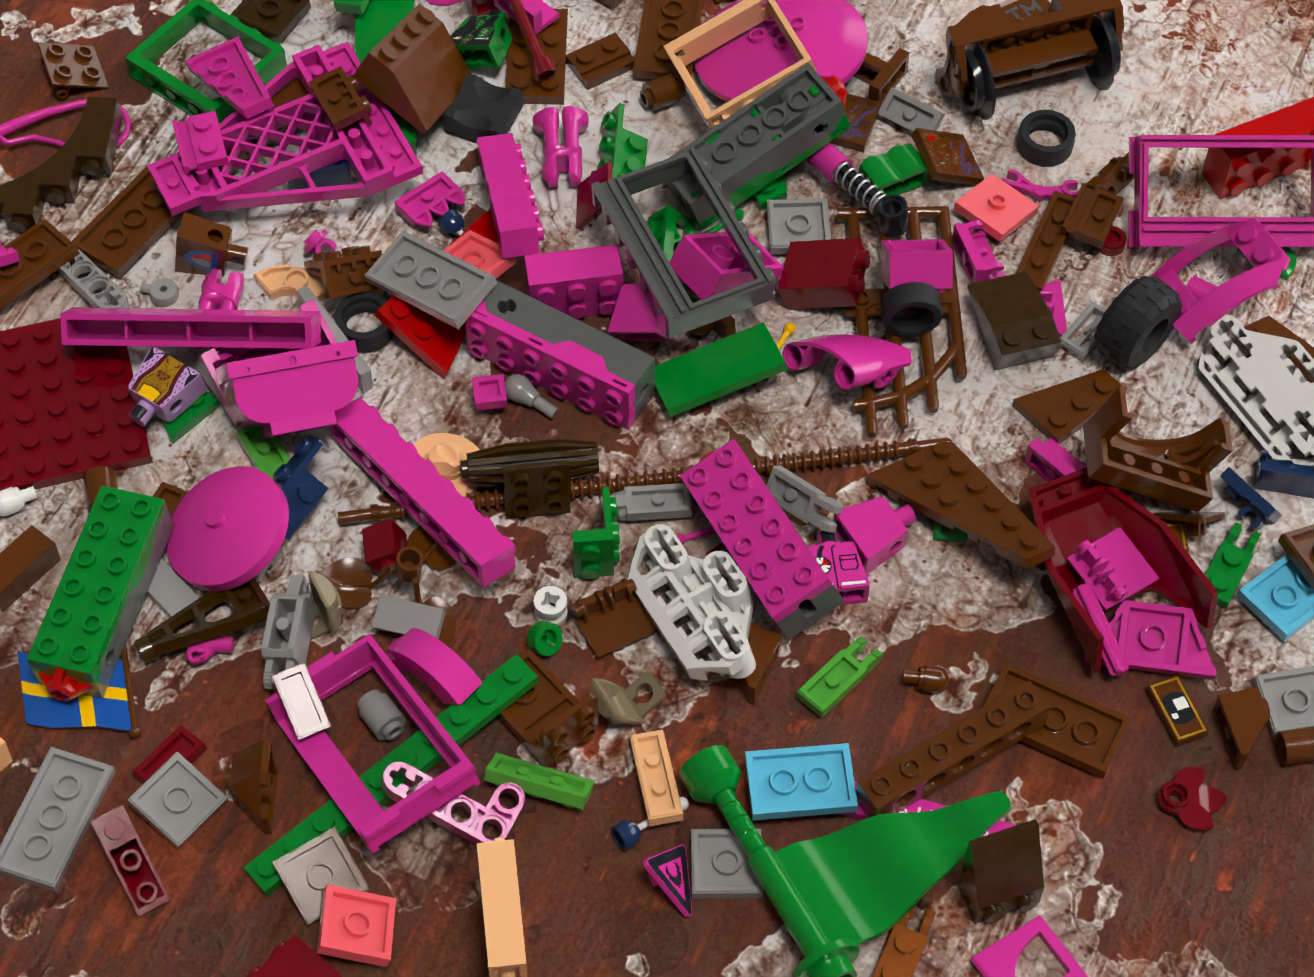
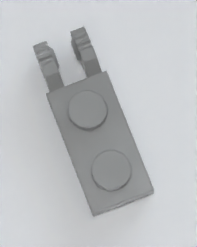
M773 466L766 486L779 505L807 524L811 523L829 533L835 532L837 524L830 518L819 515L822 507L831 513L841 514L844 507L843 504L834 498L825 496L826 493L786 468Z

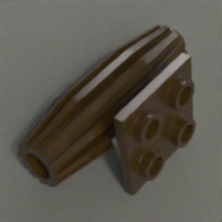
M546 439L504 443L467 453V460H461L462 480L469 479V486L504 488L506 519L571 513L570 480L599 474V457L596 441Z

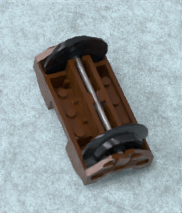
M1051 0L1048 11L1035 17L1018 18L1010 23L1007 22L1000 4L992 6L983 5L975 10H971L959 23L947 27L945 35L947 46L944 67L936 69L934 76L941 94L949 98H961L969 110H974L982 120H989L995 112V89L1084 67L1092 84L1098 90H1109L1113 84L1114 75L1118 73L1121 64L1122 34L1124 31L1123 5L1120 0Z

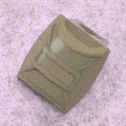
M310 571L308 572V577L315 603L313 606L316 608L315 619H321V622H318L315 629L312 630L311 640L330 633L331 637H333L339 629L341 615L343 614L340 595L327 578Z
M648 671L644 672L626 689L616 683L600 678H593L590 683V693H593L598 698V712L608 722L616 725L621 723L628 725L644 724L646 721L643 717L664 700L666 696L653 673ZM644 684H649L653 689L652 698L647 703L639 702L636 705L634 700L638 697L640 687Z

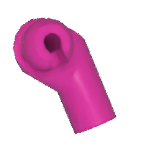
M219 636L190 645L186 651V658L193 665H201L215 653H233L234 637Z

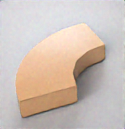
M290 264L269 267L253 274L254 281L270 300L282 296H297V290L304 286L309 287L320 302L326 299L321 270L313 267L307 269L290 267Z

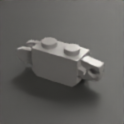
M291 575L286 593H281V595L274 594L271 597L261 646L262 657L266 661L263 675L264 689H275L276 686L272 676L278 674L279 670H288L302 663L306 665L316 608L312 604L311 594H308L309 582L305 579L304 575Z

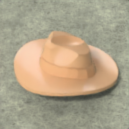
M434 433L422 437L413 444L418 454L425 460H430L437 472L444 479L448 478L454 484L456 491L463 497L466 496L467 492L471 495L478 488V486H469V479L462 480L461 460H467V453L479 450L473 442L455 434Z

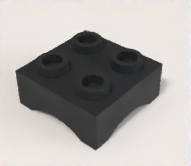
M468 73L456 99L443 114L444 128L446 131L476 141L477 137L507 134L523 107V92L514 87L503 88L492 85L477 75Z

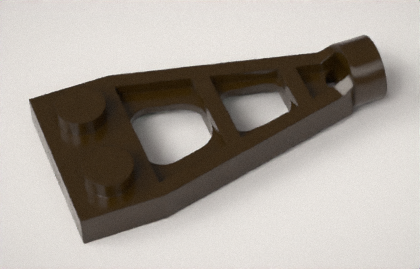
M252 578L248 582L232 589L209 591L147 632L146 636L134 642L145 665H148L158 660L162 654L242 630L262 622L268 616L270 602L256 579ZM228 602L233 609L232 615L214 622H207L204 619L206 612L220 603ZM192 620H196L199 625L198 628L176 635L173 634Z

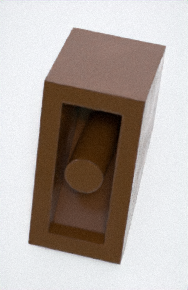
M754 623L750 624L748 642L756 661V668L748 677L737 679L747 702L752 705L755 704L781 652L782 634ZM729 640L728 646H729L731 652H734L735 654H737V652H736V651L733 649V647L731 646V643H730V640Z
M1258 687L1220 694L1212 710L1235 770L1243 768L1260 738L1267 720L1270 718L1269 704L1265 698L1262 699Z

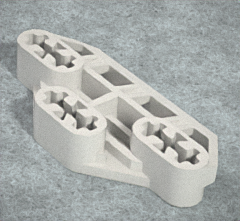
M1224 315L1209 330L1206 354L1204 355L1201 352L1199 370L1275 461L1314 467V438L1301 424L1302 421L1306 420L1314 429V382L1310 383L1307 381L1301 371L1288 357L1292 354L1297 357L1313 379L1314 359L1296 340L1246 330L1234 316ZM1231 330L1242 345L1252 354L1250 357L1246 358L1228 335L1225 334L1227 331ZM1215 349L1225 361L1229 357L1233 360L1220 372L1215 369L1220 365L1214 357ZM1239 379L1244 382L1251 392L1256 388L1260 392L1246 404L1242 401L1246 397L1245 393L1235 383ZM1265 411H1268L1278 424L1282 421L1286 423L1283 428L1272 436L1268 432L1273 427L1262 415ZM1295 443L1305 457L1311 453L1313 458L1290 459L1287 455L1291 454L1289 445Z
M657 524L650 527L639 537L627 580L633 579L637 591L634 593L690 679L708 681L705 674L707 672H717L721 676L728 674L730 678L736 679L748 677L755 670L756 661L748 642L754 600L746 577L727 552L714 551L704 559L689 556L669 526ZM664 548L669 551L672 560L676 563L675 565L669 561L666 552L663 550ZM648 552L650 560L646 564L650 572L641 576L638 569L644 554ZM721 575L728 578L729 584L735 592L729 590L725 579ZM666 583L671 589L666 592L671 601L667 605L661 596L656 598L652 592ZM687 614L691 618V621L687 623L692 632L689 636L686 635L682 627L676 628L673 624L674 621ZM723 635L726 638H729L731 646L737 652V654L730 651L728 643L722 637ZM709 646L713 651L708 654L711 661H704L702 658L698 660L694 654Z

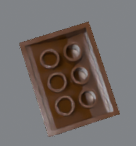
M419 3L367 54L352 77L424 134L454 102L468 73L471 74L443 22L431 10Z

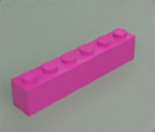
M512 133L477 137L479 164L502 259L539 254V241L544 240L542 222L539 219L537 205L535 206L534 192L531 190L529 174H527L525 159H523L521 144H515Z

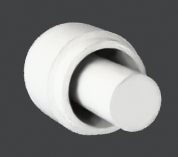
M31 486L20 491L18 487H9L1 490L0 516H9L20 512L21 509L25 508V502L37 499L34 487Z

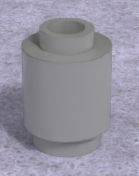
M378 689L367 692L360 698L357 703L359 715L378 740H393L403 732L406 719L386 693H381Z

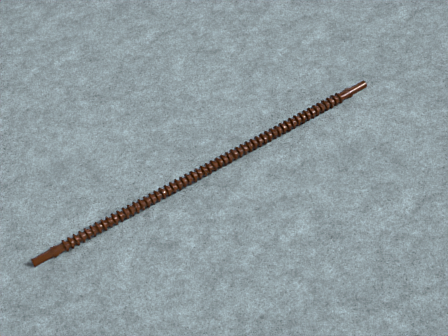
M947 437L921 441L911 438L903 443H897L896 440H893L891 445L884 441L882 446L875 442L873 447L865 444L864 448H861L859 445H856L855 449L847 446L846 450L838 447L837 451L829 448L826 453L820 449L817 454L811 450L808 455H805V452L802 451L800 456L792 453L791 457L783 454L782 458L773 455V459H768L767 456H764L763 460H759L758 457H755L751 463L760 476L761 473L769 476L773 466H782L787 470L793 469L796 473L798 468H802L803 471H806L807 467L815 470L816 466L824 469L825 465H830L833 468L836 463L842 467L845 462H848L851 466L854 461H857L860 465L863 460H866L867 463H871L872 459L880 462L881 458L889 461L890 457L898 460L899 456H909L921 450L934 448L935 444L949 442ZM681 466L680 470L676 471L672 467L671 471L667 472L663 468L661 473H657L654 469L652 474L644 471L643 475L635 472L634 476H629L628 473H625V477H620L619 474H616L614 479L607 475L605 480H601V477L598 476L596 481H592L589 477L587 482L579 479L578 483H573L570 480V497L574 500L575 496L580 495V498L583 499L585 494H589L592 498L594 493L602 496V487H609V495H612V491L620 492L624 490V487L684 483L680 475L687 471V469ZM495 489L492 494L485 490L483 495L476 491L474 496H470L467 492L465 496L472 501L477 511H481V507H486L487 510H490L491 506L499 509L500 505H505L504 489L503 492H498ZM391 502L390 506L372 504L370 508L338 512L339 525L372 521V524H377L385 519H392L395 522L398 517L405 521L406 517L410 516L400 505H395L394 502Z

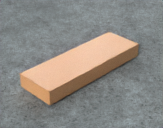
M657 730L629 735L649 827L683 821V810L664 731Z

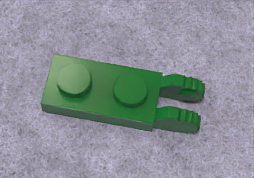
M1236 522L1227 540H1223L1205 575L1218 592L1216 605L1227 609L1247 571L1254 555L1253 551L1261 536V533L1254 531L1247 541L1245 550L1235 546L1234 543L1242 531V525Z

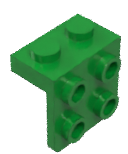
M602 487L603 529L572 531L574 578L595 579L599 576H614V563L620 562V536L616 518L617 502L616 497H610L609 487Z

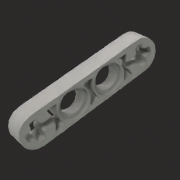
M80 250V254L70 260V262H74L72 266L68 262L58 269L59 274L94 308H131L125 293ZM90 272L87 277L77 279L81 274ZM106 287L104 291L92 294L95 290ZM112 300L116 306L109 305V302Z

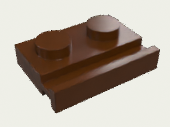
M616 32L566 55V64L577 78L584 82L587 90L633 70L635 57L631 55V51Z
M1082 183L1062 225L1060 234L1065 235V233L1074 235V239L1102 249L1123 205L1124 198L1099 188H1095V190L1087 188V184Z

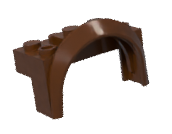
M1118 387L1098 411L1083 425L1089 478L1199 512L1214 499L1210 471L1233 451L1229 423L1220 417L1193 434L1173 439L1154 440L1130 436L1120 430L1133 419L1134 415L1127 410L1125 394L1127 387Z

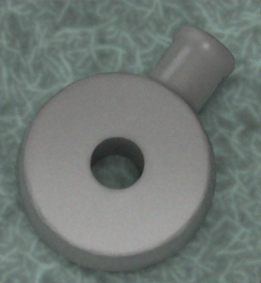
M168 278L158 279L152 285L142 283L140 286V292L150 294L153 303L161 307L173 305L179 297L178 286L173 280Z

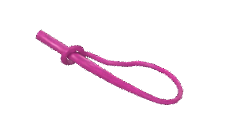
M87 99L43 108L0 124V145H14L35 140L62 147L65 142L34 134L8 140L3 136L44 118L86 106ZM121 105L120 109L125 121V129L117 141L116 148L124 143L131 129L129 114Z

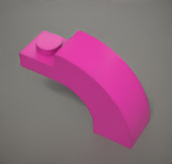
M411 628L404 636L394 640L388 647L389 651L386 655L397 669L408 671L420 678L444 704L461 705L483 683L460 656L442 641L423 630Z

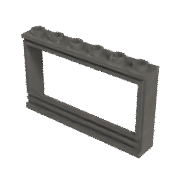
M694 147L689 148V152L687 151L601 184L599 181L591 184L594 207L602 206L604 223L606 225H613L616 244H618L619 248L625 246L630 269H638L643 292H651L656 315L663 314L666 319V334L669 339L773 300V286L776 285L773 270L770 267H765L759 247L756 244L752 245L749 240L746 225L743 222L739 223L732 202L730 200L726 201L723 196L719 180L712 178L705 157H700ZM690 173L693 175L754 278L753 281L694 303L689 298L631 197L632 194Z

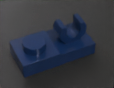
M1230 467L1220 475L1227 483L1223 489L1235 500L1238 501L1243 497L1248 503H1252V505L1241 508L1238 516L1244 520L1249 514L1255 513L1257 518L1251 524L1255 531L1263 527L1265 516L1273 523L1282 516Z

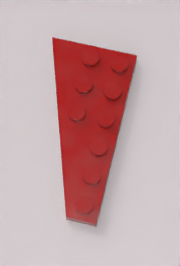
M491 209L485 212L458 237L460 238L467 231L471 230L499 244ZM392 296L377 310L375 317L444 379L466 335L465 322L457 329Z

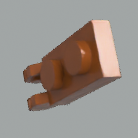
M915 906L893 927L872 977H913L927 945L928 933L936 916L935 911L928 909L927 913L924 914L919 932L906 928L909 920L914 915Z

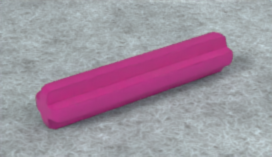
M1091 584L1078 585L1073 590V594L1104 637L1102 659L1112 677L1120 676L1128 671L1129 666Z

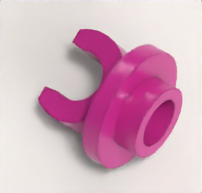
M325 229L321 233L315 230L303 242L307 246L303 252L306 255L311 250L312 254L322 252L321 247L333 252L337 245L333 240L324 238L328 233Z

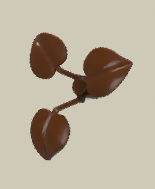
M421 526L411 532L407 540L408 547L402 548L397 553L396 563H390L388 569L373 582L371 567L362 559L354 557L339 559L317 572L327 578L337 589L342 608L359 609L368 605L372 597L370 588H377L390 574L395 572L401 581L412 582L416 603L442 608L446 611L439 640L448 647L452 643L456 629L454 612L451 606L440 597H431L423 603L420 594L419 577L425 562L434 570H445L454 566L457 561Z

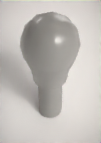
M513 374L506 379L505 389L509 400L524 404L530 408L534 407L551 419L556 417L559 409L542 398L541 394L525 376Z

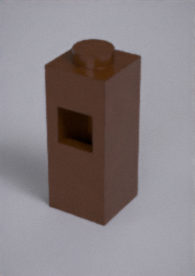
M33 525L0 553V611L2 613L61 560L55 542Z

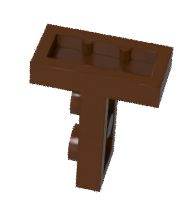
M899 48L888 62L866 53L862 65L853 77L869 84L868 99L884 102L891 87L895 88L907 73L909 52Z

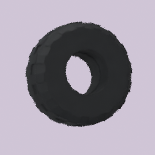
M1141 276L1139 279L1133 280L1115 297L1098 323L1096 333L1094 334L1097 350L1110 362L1122 369L1139 367L1158 351L1174 329L1172 324L1180 317L1182 312L1180 295L1168 284L1154 276Z

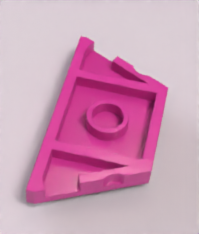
M1129 600L1122 602L1109 625L1129 669L1216 680L1217 671L1207 652L1203 635L1200 634L1197 626L1198 622L1192 608ZM1085 654L1084 663L1090 664ZM1102 659L1101 666H1106Z

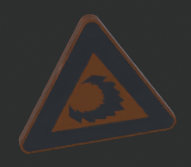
M1154 512V515L1161 519L1186 522V536L1195 537L1206 534V523L1225 518V512Z

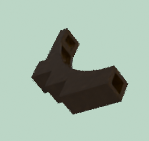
M88 96L78 126L61 149L36 169L12 181L0 184V219L5 220L8 230L25 232L40 222L45 201L56 204L63 202L75 203L81 173L111 175L123 117L118 98Z

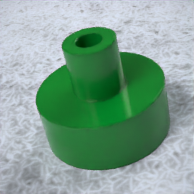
M536 622L530 628L527 636L530 650L543 656L555 654L562 644L561 629L551 622Z

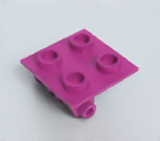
M1121 527L1093 543L1085 540L1077 547L1079 551L1067 557L1068 562L1083 582L1092 585L1098 601L1105 611L1160 579Z

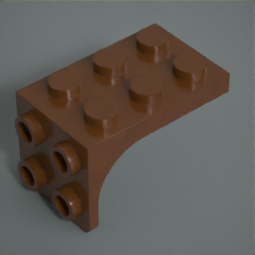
M528 649L519 657L535 672L539 678V683L501 712L498 717L539 762L547 767L554 761L559 762L569 754L571 748L581 741L586 742L595 735L598 729V698L593 693H590L579 701L543 662Z

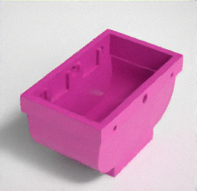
M355 340L229 362L215 369L218 385L223 386L226 405L230 414L238 422L246 426L261 427L263 439L325 428L337 424L335 411L349 404L358 388V374L355 357L358 356Z

